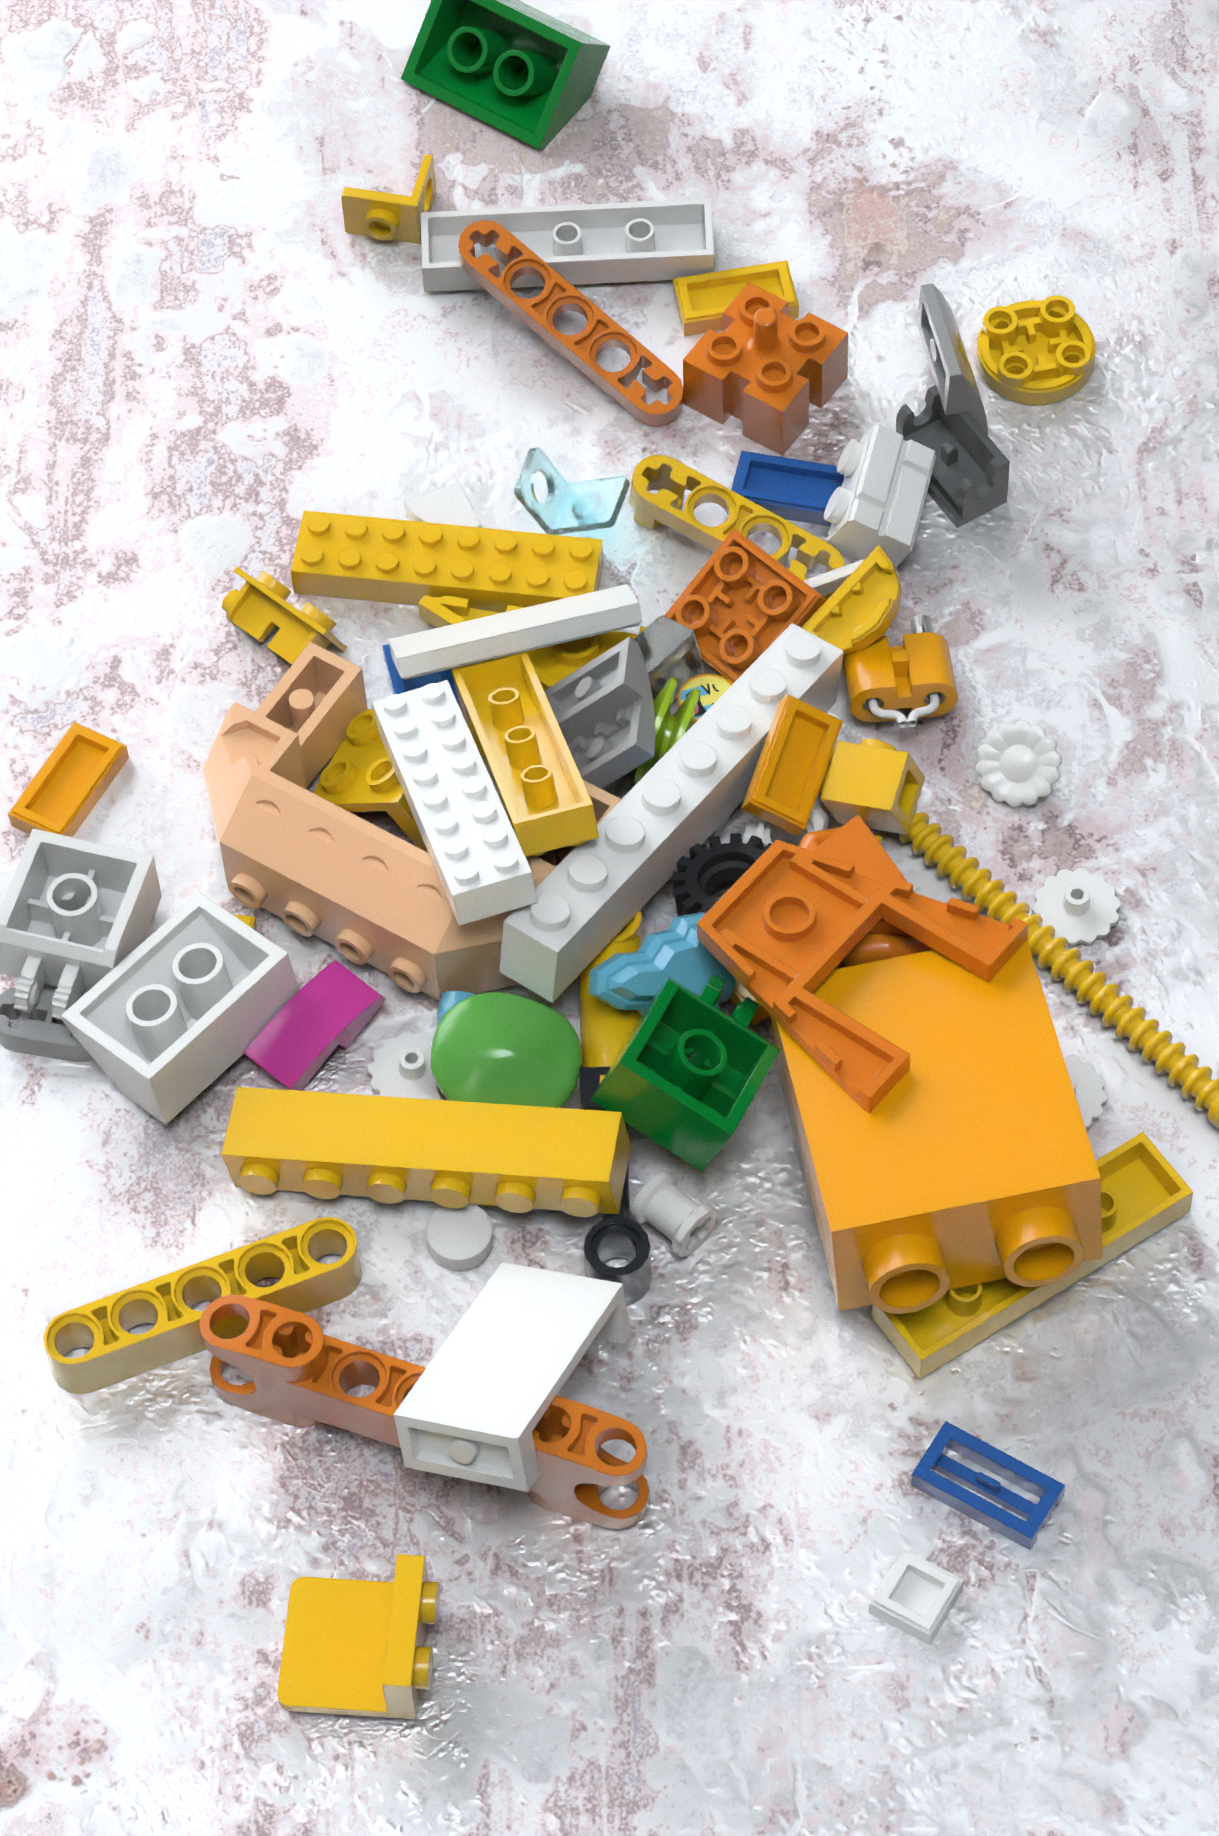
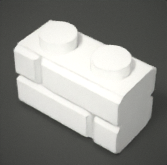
M880 424L872 426L859 441L851 439L844 448L837 464V472L845 475L842 487L839 486L833 492L824 512V520L832 523L827 543L835 547L841 555L850 559L858 558L860 560H865L880 545L894 566L897 567L913 548L936 459L935 451L913 440L905 441L903 440V435Z

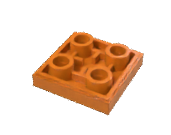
M733 528L658 622V625L722 676L734 683L791 623L802 627L827 600Z

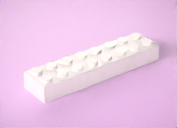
M711 198L421 212L424 292L484 289L462 268L458 248L459 238L463 230L473 222L481 220L494 221L502 225L572 285L673 280V278L715 272ZM479 243L474 245L475 257L478 258L484 253L490 255L499 263L501 276L506 266L496 257L495 243L488 247H483ZM527 274L515 279L511 288L545 285L540 278Z
M448 680L431 683L415 690L390 695L384 699L372 702L379 735L458 925L537 903L532 871Z

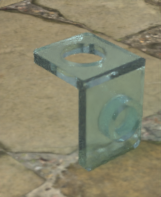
M536 447L530 448L514 487V495L546 534L560 535L613 527L616 524L630 482L624 475L568 483L542 449ZM537 471L542 473L547 483L548 493L544 504L538 501L534 492V477Z

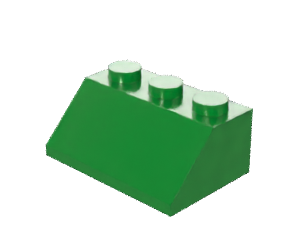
M431 0L401 80L537 149H545L589 100L611 45L520 0Z

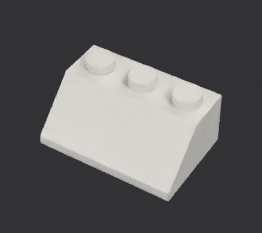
M198 892L66 1010L61 1017L67 1028L125 1096L167 1125L244 1054V1051L262 1029L299 991V986L286 951L201 892Z

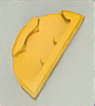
M880 545L869 554L801 627L843 650V655L863 650L886 633L898 614L902 594L898 570Z

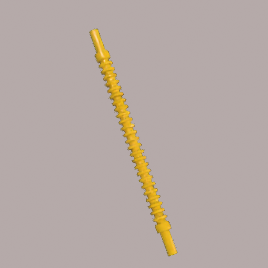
M835 749L832 752L830 761H832ZM916 807L908 835L899 833L900 842L902 844L912 842L911 851L914 855L925 853L924 863L926 866L937 865L936 873L940 878L950 876V887L952 889L962 887V898L964 900L975 899L974 905L980 906L979 912L988 910L986 917L1010 924L1013 918L1028 923L1027 941L1032 957L1039 956L1037 962L1039 968L1048 969L1051 967V978L1054 981L1064 979L1063 988L1066 992L1078 991L1076 1000L1079 1004L1090 1002L1089 1012L1091 1015L1098 1016L1103 1014V1025L1105 1027L1116 1026L1115 1035L1118 1039L1130 1038L1128 1044L1130 1050L1138 1051L1142 1049L1141 1058L1143 1062L1151 1063L1155 1061V1072L1158 1075L1168 1073V1083L1171 1087L1182 1085L1181 1095L1183 1098L1190 1099L1195 1097V1108L1198 1111L1207 1109L1208 1120L1219 1129V1078L1211 1079L1212 1069L1209 1066L1199 1068V1058L1196 1054L1185 1056L1186 1046L1184 1043L1177 1042L1172 1044L1173 1035L1169 1030L1158 1032L1160 1024L1157 1019L1145 1020L1146 1010L1144 1007L1133 1009V999L1130 995L1120 997V987L1117 983L1106 985L1107 975L1105 972L1093 973L1094 964L1091 960L1081 962V952L1079 949L1072 948L1067 950L1068 940L1066 937L1055 939L1056 931L1052 925L1041 927L1043 918L1040 914L1029 916L1030 906L1028 903L1021 902L1016 904L1017 895L1014 891L1004 893L1005 885L1002 880L996 879L991 881L992 872L988 868L978 870L979 860L976 857L966 859V848L959 845L953 847V836L950 834L940 836L942 832L941 826L938 823L928 825V814L926 812L916 814Z

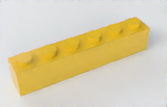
M237 1086L221 1156L235 1187L243 1188L255 1194L266 1195L272 1194L276 1190L306 1192L313 1197L321 1199H333L339 1195L366 1196L378 1202L388 1204L399 1203L404 1199L433 1201L438 1205L448 1208H462L468 1204L498 1206L506 1211L515 1213L528 1212L534 1208L562 1210L576 1217H592L598 1213L619 1215L631 1143L622 1112Z

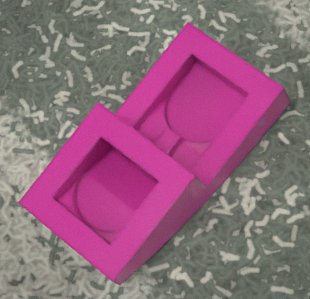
M334 960L305 984L279 1010L244 1051V1054L288 1089L302 1091L338 1044L346 1050L349 1048L386 998L337 960Z

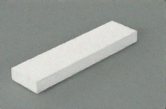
M625 584L388 639L392 660L400 677L405 680L638 626L639 623L643 622L639 602L628 585Z

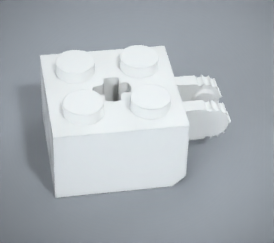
M32 829L0 907V973L20 978L15 988L14 1008L31 1013L34 1005L38 1002L40 990L43 989L44 984L58 987L52 998V1017L62 1020L61 1015L78 1001L82 993H87L145 941L162 898L153 855Z

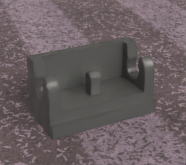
M934 385L928 388L924 400L926 406L918 416L915 417L907 404L901 407L896 417V432L903 435V440L905 441L913 440L935 451L936 459L927 493L956 528H959L1007 502L1010 461L968 412L945 415L937 387Z

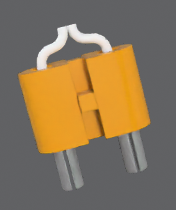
M922 614V626L920 615L912 618V634H903V646L889 647L888 636H882L863 650L843 655L842 663L850 710L857 719L864 722L896 720L901 728L907 726L914 727L917 725L918 718L941 716L950 712L957 705L958 694L948 642L943 636L933 632L932 621L929 616ZM910 708L911 713L908 715V719L901 712L896 711V709Z

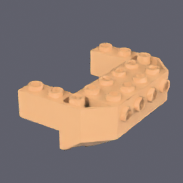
M310 642L255 712L237 702L231 706L203 767L213 824L228 890L245 906L253 909L262 907L281 917L296 933L307 937L315 935L334 945L339 953L349 961L359 965L368 963L387 973L399 987L411 993L421 991L440 1001L441 994L446 991H463L476 994L518 985L519 983L499 972L503 923L514 910L459 926L428 852L307 790L311 782L346 739V729L356 715L367 709L362 668ZM583 780L593 803L596 823L598 824L621 799ZM566 846L550 850L540 856L525 857L532 871L535 888L576 846Z

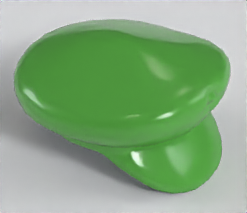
M487 992L472 995L458 1002L442 1017L432 1041L430 1067L438 1088L449 1101L562 1108L577 1087V1078L580 1075L579 1069L582 1065V1048L579 1037L571 1023L555 1009L519 995L504 992Z

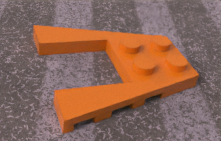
M776 840L697 922V939L864 1111L871 1113L910 1070V1054L816 997L812 992L881 918L987 982L998 973L1026 942L1028 923L1013 918L1010 924L980 915V906L953 897L950 898L948 903L937 901L913 893V884L889 877L883 883L856 874L855 865Z

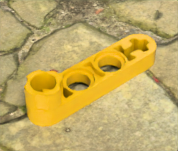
M651 455L642 459L634 469L628 503L634 510L633 520L641 527L653 530L660 525H666L713 552L717 550L733 528L747 538L755 532L766 531L772 533L780 543V549L770 555L780 564L784 565L786 563L791 547L798 550L796 560L791 559L788 570L803 581L807 580V569H813L817 563L827 567L826 572L845 566L842 555L831 544L674 458L665 455ZM650 490H659L656 495L649 492ZM685 490H690L692 492L688 495L684 510L682 511ZM712 502L725 509L728 519L719 526L709 527L701 524L696 519L694 510L703 503ZM835 591L822 596L827 600Z

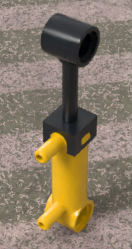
M641 910L579 974L580 1044L582 1048L580 1094L581 1109L607 1111L591 1101L641 1017L637 1010L615 1009L590 995V970L616 953L639 950L643 943ZM625 1123L629 1138H648ZM628 1160L619 1215L603 1213L604 1220L590 1229L585 1237L583 1246L585 1277L622 1283L627 1306L636 1303L644 1297L650 1288L652 1279L651 1248L648 1234L639 1224L630 1220ZM616 1257L632 1261L628 1265L618 1268L604 1264L609 1259Z

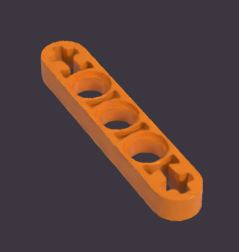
M481 220L473 222L463 230L458 243L459 257L462 268L472 279L640 422L647 426L661 427L669 425L678 418L683 408L684 390L681 379L672 369L502 225L494 221ZM479 243L483 247H488L495 243L496 257L506 266L501 276L499 263L490 255L484 253L478 258L475 257L474 245ZM527 274L540 278L545 285L538 296L529 299L520 298L511 290L515 279ZM576 311L587 319V325L578 334L565 335L555 328L554 321L563 312ZM607 348H621L630 356V362L621 371L609 372L602 369L597 363L599 354ZM641 368H644L642 370V383L651 391L658 393L663 388L667 389V404H663L658 400L650 405L646 404V390L635 380Z

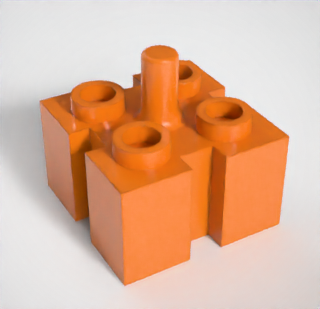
M748 282L723 312V332H715L708 329L683 359L684 405L722 425L731 415L743 421V436L783 456L809 425V402L822 409L847 379L848 332L809 312L804 318L795 320L788 316L789 302Z

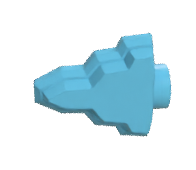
M699 912L674 917L669 930L648 934L638 951L616 953L590 970L589 994L615 1009L637 1010L642 1015L668 977H671L698 995L709 978L715 975L725 982L722 987L723 993L714 1005L719 1009V1003L725 1002L731 997L736 978L697 939V922L706 914Z

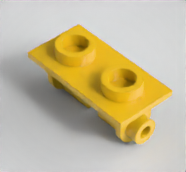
M239 567L234 569V572L246 582L240 591L237 589L231 590L223 599L222 609L227 612L226 618L230 623L237 625L261 643L264 642L275 625L278 626L280 629L267 647L291 665L310 642L324 649L330 643L343 652L347 649L346 645L330 633L337 624L308 602L301 611L289 604L286 599L292 591L271 575L262 570L259 576L254 579Z

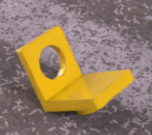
M424 154L411 196L344 187L341 201L345 232L369 236L378 240H395L421 244V212H431L436 196L433 155Z

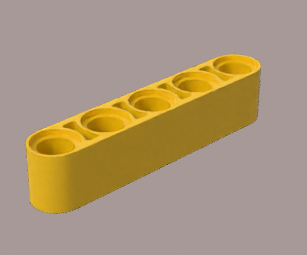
M318 1218L63 1312L52 1319L46 1327L43 1336L44 1347L53 1378L58 1386L68 1393L81 1395L92 1393L207 1350L203 1344L199 1326L201 1315L204 1311L191 1309L193 1305L200 1301H215L217 1298L227 1295H242L306 1313L341 1300L355 1291L360 1284L362 1276L356 1234L348 1223L339 1218ZM328 1254L343 1256L342 1259L331 1264L317 1262L319 1258ZM266 1277L281 1279L270 1287L263 1288L254 1285L257 1281ZM227 1315L215 1323L212 1332L221 1339L236 1338L245 1332L249 1326V1321L240 1315ZM148 1323L155 1325L144 1334L135 1335L128 1333L131 1328L138 1324ZM82 1346L91 1348L82 1357H64L68 1351Z

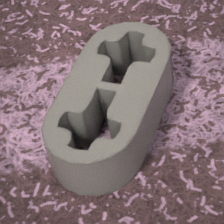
M15 988L0 994V1044L5 1049L73 1062H90L94 1060L77 1038H73L72 1032L64 1022L52 1017L51 1005L55 992L40 990L38 1002L30 1013L32 1020H24L20 1028H12L10 1020H17L21 1014L20 1010L14 1008Z

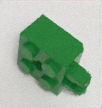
M712 975L697 995L671 977H668L645 1008L591 1101L607 1111L622 1112L625 1123L703 1172L733 1135L780 1052V1048L747 1027L760 1005L757 1002L746 997L743 1002L737 1004L730 1016L714 1006L722 995V987L725 984L720 978Z

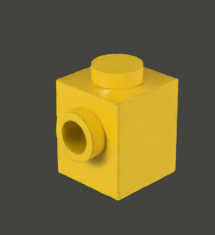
M863 739L860 744L838 741L832 761L828 763L819 794L821 796L820 799L838 823L846 824L853 817L860 815L866 821L868 828L908 835L925 776L908 752L898 751L889 743L877 739Z

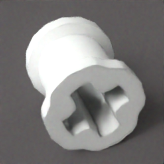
M668 1170L654 1175L639 1191L630 1208V1216L638 1223L649 1222L672 1241L671 1249L680 1257L690 1255L704 1243L714 1229L719 1214L710 1204L699 1205L677 1187V1178Z

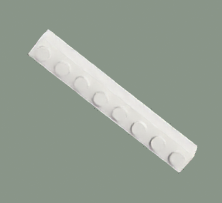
M791 623L597 824L599 838L576 846L535 888L538 902L515 909L504 920L499 972L553 1003L672 877L673 871L676 872L678 870L677 862L682 856L690 858V848L697 843L702 845L745 799L779 701L789 694L825 713L833 706L837 698L844 651Z

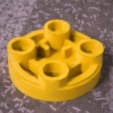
M1053 295L1043 301L1028 300L1005 307L996 306L985 313L983 326L977 339V367L985 383L1004 398L1028 405H1045L1059 402L1077 393L1087 383L1093 371L1095 359L1093 333L1083 318L1075 313V305L1068 298Z

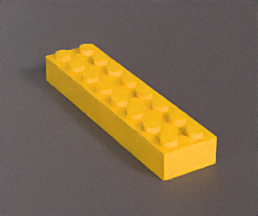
M304 510L291 566L293 592L295 594L418 606V602L425 595L431 597L447 595L469 599L470 608L504 613L506 612L507 605L526 608L599 591L604 564L603 539Z
M527 651L451 669L458 704L525 857L540 856L550 850L566 846H579L589 840L599 838L593 803Z
M1141 1132L1096 1160L1101 1177L1103 1259L1081 1263L1078 1269L1065 1279L1045 1286L1025 1287L1004 1278L949 1289L933 1305L911 1313H888L872 1305V1319L919 1379L1190 1212L1193 1191L1144 1132Z

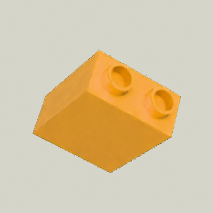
M1027 940L989 982L936 950H930L834 969L812 992L816 997L910 1054V1070L871 1113L864 1111L770 1014L773 1044L780 1048V1052L775 1059L776 1068L839 1311L874 1305L879 1310L888 1313H911L933 1305L949 1289L1004 1278L1025 1287L1045 1286L1065 1279L1075 1272L1081 1263L1103 1259L1101 1177Z

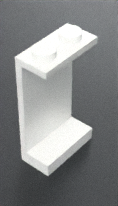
M501 1262L394 1413L404 1466L529 1492L540 1475L532 1431L594 1339L627 1344L632 1337L623 1284Z

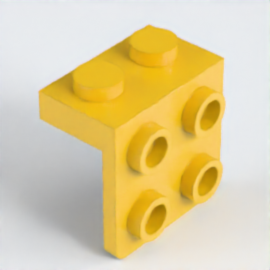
M366 709V711L356 715L347 726L346 739L336 750L329 765L322 771L320 781L313 793L348 812L387 811L416 847L427 850L379 735L374 710Z
M397 1554L394 1582L321 1577H299L293 1581L290 1587L277 1690L278 1701L283 1709L293 1712L416 1719L419 1689L429 1690L432 1679L433 1648L424 1646L426 1624H437L440 1602L439 1582L428 1580L425 1556Z

